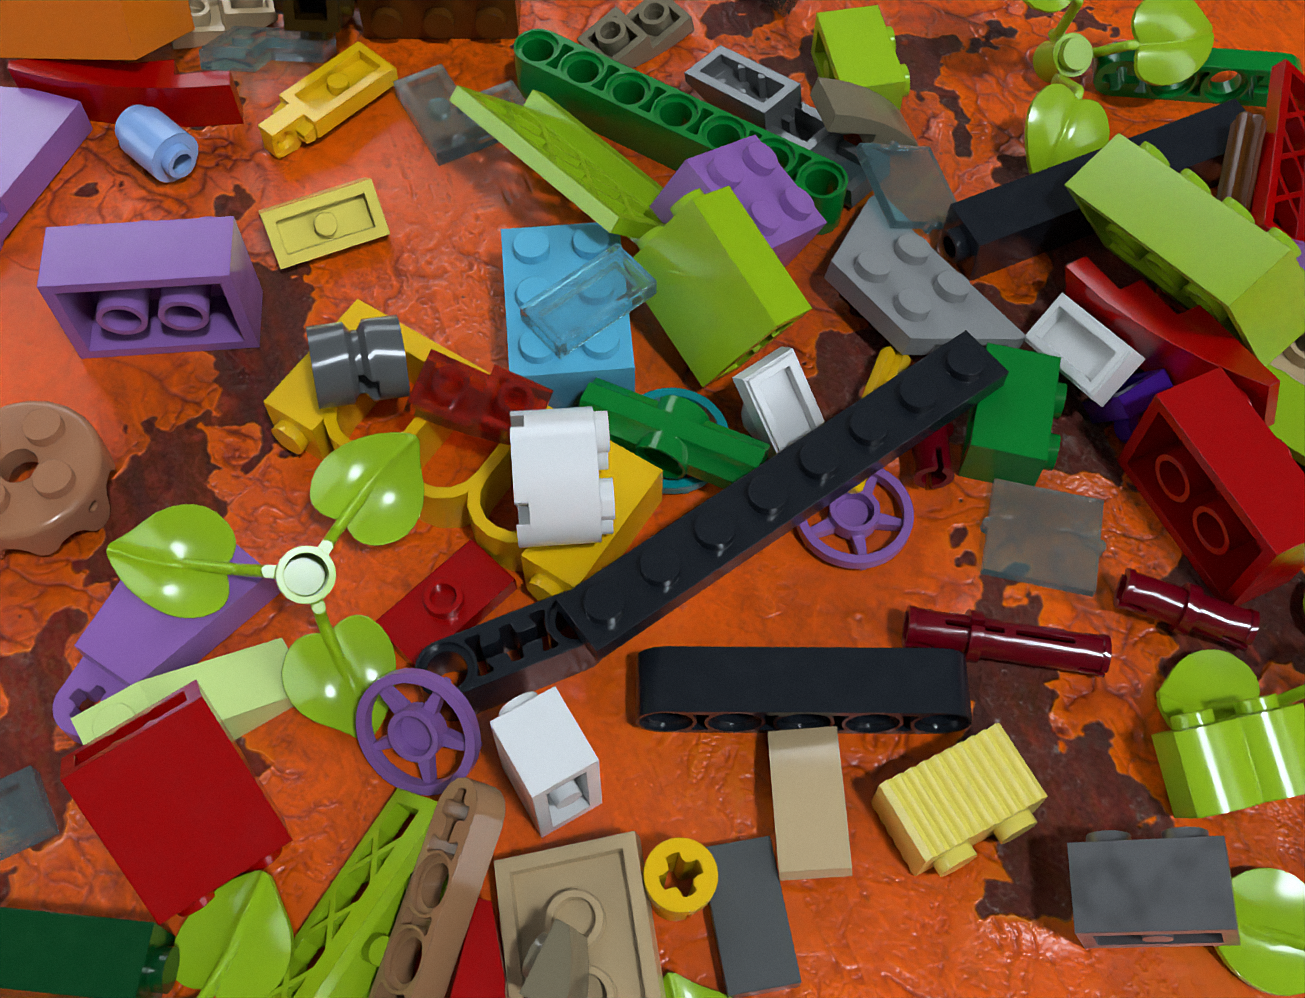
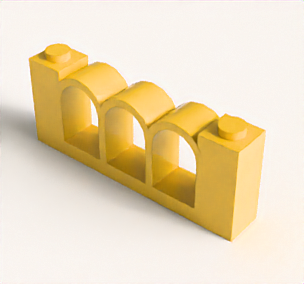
M357 299L337 322H342L349 330H356L361 319L388 315ZM399 322L409 382L433 395L406 429L401 432L414 434L418 437L420 441L421 470L466 415L505 436L479 470L467 481L452 487H434L424 483V502L419 519L439 528H461L471 524L477 544L503 568L510 571H523L526 587L538 601L573 589L619 559L662 501L663 470L610 441V452H608L609 469L599 470V478H613L615 498L614 533L602 535V541L598 543L519 548L517 531H508L497 527L488 519L495 505L513 484L510 411L553 408ZM309 351L263 402L274 425L271 432L285 448L296 454H301L305 450L323 461L332 451L353 441L349 438L355 427L378 401L374 402L364 393L359 394L354 405L319 409Z

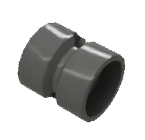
M397 315L361 319L356 330H349L342 322L305 326L319 409L354 405L359 394L364 393L374 402L410 396L406 355Z

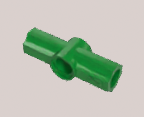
M596 377L592 383H588L580 399L579 407L592 406L593 411L608 412L610 441L663 470V477L668 479H680L687 474L725 489L765 463L769 454L770 444L711 422L707 413L700 406L683 397L665 395L657 401Z

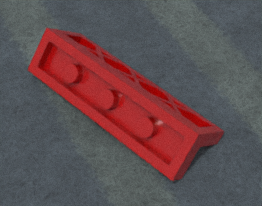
M1284 59L1272 66L1265 112L1267 126L1255 183L1251 215L1255 220V225L1267 232L1272 227H1276L1286 233L1291 239L1305 242V75L1289 60Z

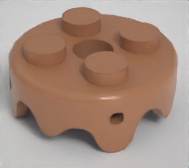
M25 401L8 404L0 408V559H3L7 549L29 551L41 556L50 555L58 550L62 542L73 533L84 529L98 531L103 528L110 517V504L106 485L109 472L115 471L113 458L105 443L88 420L67 406L50 401ZM26 462H38V466L33 471L31 477L21 482H9V477L16 467Z

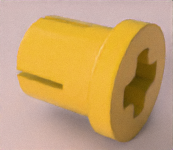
M678 837L661 842L651 851L643 872L644 888L651 901V907L656 914L666 920L681 921L685 920L687 915L690 918L710 902L718 884V868L714 857L705 846L695 840ZM674 871L679 880L689 878L693 880L688 896L683 897L677 887L664 889L668 872Z

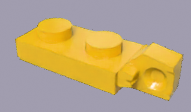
M357 41L279 94L281 103L273 110V115L258 124L264 148L276 158L281 159L299 149L303 141L308 144L315 141L317 137L320 138L397 84L399 81L396 67Z

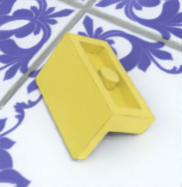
M367 177L258 211L280 269L390 234L372 179Z

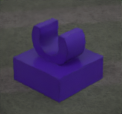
M1165 368L1135 373L1125 381L1103 407L1091 398L1086 399L1082 404L1092 424L1114 421L1116 436L1122 443L1126 444L1138 425L1139 415L1143 416L1155 394L1173 387V384Z

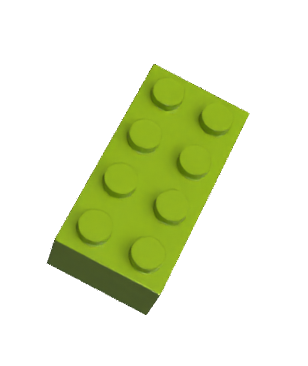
M1118 133L1064 184L1108 250L1186 310L1201 305L1265 367L1305 332V270L1299 266L1297 258L1301 255L1298 245L1286 233L1276 227H1272L1266 232L1255 225V220L1249 211L1235 199L1226 197L1221 202L1212 196L1207 184L1190 169L1184 168L1180 173L1176 172L1170 167L1166 157L1151 143L1144 141L1138 146Z

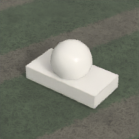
M1063 292L1028 331L1027 337L1024 340L1038 353L1061 357L1059 371L1102 407L1145 360L1143 356Z
M781 346L732 377L744 402L741 411L743 426L753 438L770 444L769 459L825 423L793 348Z

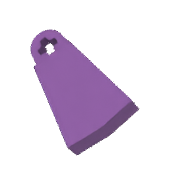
M0 86V251L7 235L93 130L81 101L34 89Z
M236 544L235 553L230 560L231 563L260 564ZM228 575L230 590L225 605L212 614L197 618H179L156 610L133 594L120 580L74 645L83 657L55 696L52 709L55 722L70 739L83 744L70 719L82 712L79 706L87 698L93 702L103 701L138 681L198 663L280 593L275 580Z

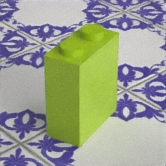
M730 186L704 194L701 188H698L680 198L670 208L674 217L667 224H660L644 234L636 243L640 251L623 267L702 387L739 369L812 309Z

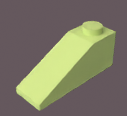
M278 638L147 678L128 686L70 719L83 745L190 682L197 680L232 737L236 740L294 707L288 699L282 684L281 670L288 647L283 638Z

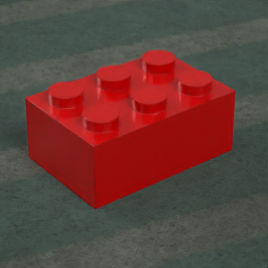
M1221 366L1155 394L1118 456L1117 462L1216 599L1240 606L1289 583L1305 566V473L1292 458L1288 446L1274 435L1252 407L1247 394L1239 387H1236Z

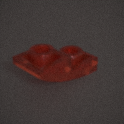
M431 349L407 400L404 411L457 432L511 445L510 411L546 409L553 390L496 364L489 375Z

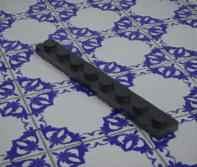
M965 330L556 599L558 612L597 662L1004 386L1009 371Z

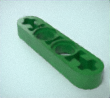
M1212 48L1203 66L1189 78L1169 86H1154L1141 81L1136 76L1134 71L1136 50L1092 59L1093 84L1096 90L1104 95L1222 104L1236 99L1243 106L1266 107L1272 66L1287 59L1303 73L1300 59L1293 54ZM1223 71H1235L1238 73L1234 78L1225 82H1213L1210 80L1214 75Z

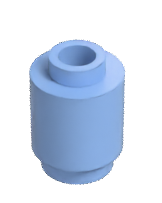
M137 104L125 109L118 117L115 124V135L119 140L121 149L156 179L166 183L174 182L187 176L193 170L198 156L197 141L159 109Z

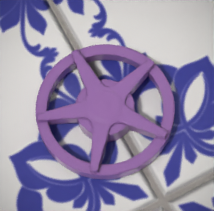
M882 468L869 477L861 492L857 494L846 492L828 505L827 519L812 527L809 526L807 520L796 526L802 542L821 559L844 568L866 570V568L886 563L903 549L913 527L914 510L911 498L902 483L890 472ZM877 482L887 488L895 497L901 509L902 519L880 513L879 502L872 494ZM874 530L900 532L890 545L879 551L867 554L865 538L870 536ZM836 533L840 537L850 540L854 554L835 550L823 543L819 538Z
M418 668L398 669L379 678L365 691L360 699L356 712V732L359 745L372 768L391 785L418 795L442 794L452 781L460 777H467L474 768L482 747L478 719L469 701L451 683V679L448 677L443 678L431 671ZM401 683L416 684L433 692L426 703H411L393 685ZM380 694L394 713V716L388 724V734L376 740L372 727V711L374 703ZM444 700L452 707L459 718L464 734L447 727L446 721L440 713ZM442 747L465 751L463 761L458 770L448 777L437 779L436 753ZM393 748L402 758L418 763L422 779L401 771L388 760L382 750Z

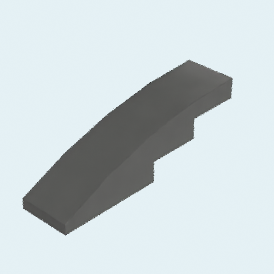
M719 45L684 72L685 81L707 103L841 165L848 176L844 204L848 207L853 208L887 178L886 160L844 140L843 134L827 132L817 109L801 101L800 83L722 45Z

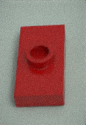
M470 539L375 622L387 633L393 649L412 668H415L416 660L425 647L435 641L476 626L517 590L516 580L475 541Z

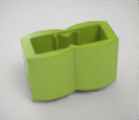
M1274 693L1232 702L1236 715L1215 720L1212 708L1170 716L1169 720L1172 730L1152 734L1151 737L1174 818H1204L1249 808L1265 802L1304 795V704L1297 703L1280 706L1277 695Z

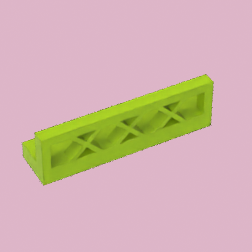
M400 788L396 789L295 936L294 957L284 976L283 985L271 991L266 998L369 997L438 801ZM410 813L416 815L403 835L393 841ZM449 873L442 885L440 902L447 888ZM369 881V885L360 899L351 904L360 887ZM325 946L324 952L314 967L307 970L308 964L318 949Z

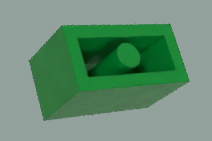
M987 342L985 349L1009 371L1004 386L969 409L958 476L1032 492L1042 470H1053L1059 453L1061 436L1051 433L1053 419L1058 420L1062 414L1067 395V384L1058 382L1061 357Z

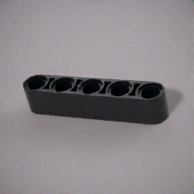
M653 647L639 652L636 656L635 723L637 726L649 731L685 733H768V731L837 726V733L946 734L958 732L972 725L966 657L960 651L946 648Z

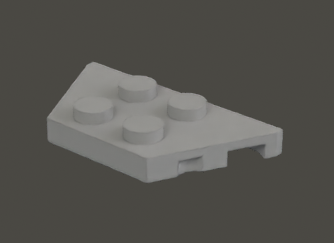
M876 195L869 197L831 260L824 276L902 355H929L965 330L981 345H987L988 342L1019 349L1027 337L974 288L964 275L957 272L930 247L923 237L915 233Z

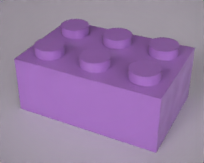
M205 216L192 219L141 220L138 222L46 227L37 288L81 359L260 347L263 290L234 216Z

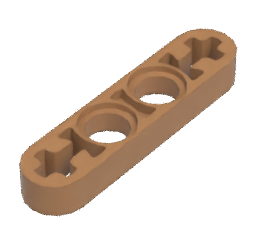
M460 777L452 781L442 792L368 998H444L504 823L506 813L505 799L502 792L496 787L467 777ZM449 873L447 888L440 902L442 885ZM422 949L420 966L414 977L417 957Z

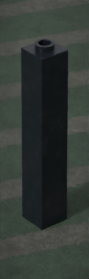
M1236 99L1128 139L1138 146L1144 141L1151 143L1166 157L1172 169L1178 173L1184 168L1190 169L1211 189L1219 185L1230 125L1236 120V116L1246 110ZM1101 149L950 204L940 236L941 248L946 259L956 264L962 274L969 281L1096 233L1064 184Z

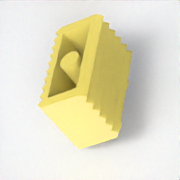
M995 723L988 729L970 736L965 741L959 742L953 747L945 749L940 754H935L930 759L922 761L917 766L910 767L905 772L897 774L892 779L885 780L878 786L871 804L873 810L878 813L881 823L885 825L888 835L893 838L895 847L900 850L903 860L908 863L910 872L917 876L934 867L939 876L943 877L958 870L977 857V853L972 847L976 843L994 834L1000 844H1005L1034 827L1038 822L1032 813L1048 796L1000 723Z

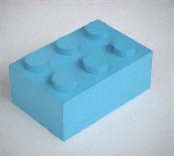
M597 222L501 229L510 384L553 409L579 407L580 399L588 383H592L596 377L635 392V364L620 235L609 233Z

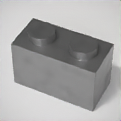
M1185 826L1162 831L1161 839L1131 840V834L1127 832L1104 830L1087 834L1086 842L1067 843L1074 929L1076 936L1085 949L1241 945L1229 857L1224 836H1209L1208 830L1204 828Z

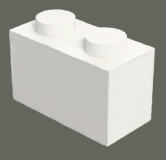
M556 686L539 695L537 692L531 691L513 698L502 707L499 717L490 721L502 768L541 838L602 804L599 759Z

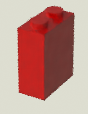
M197 680L190 682L61 758L60 781L158 925L176 914L180 917H185L199 911L215 897L214 891L242 872L247 874L263 870L280 856L283 846L293 841L282 814Z

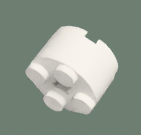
M592 406L510 411L511 462L514 505L518 507L519 524L516 525L519 548L598 543L602 541V535L613 534V520L615 519L613 478H599V470L609 469L610 434L608 412L593 411Z

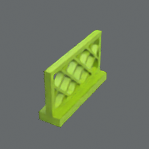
M459 85L455 88L449 101L609 233L627 236L636 244L648 231L663 224L649 207L663 190V187L545 93L532 90L522 106Z

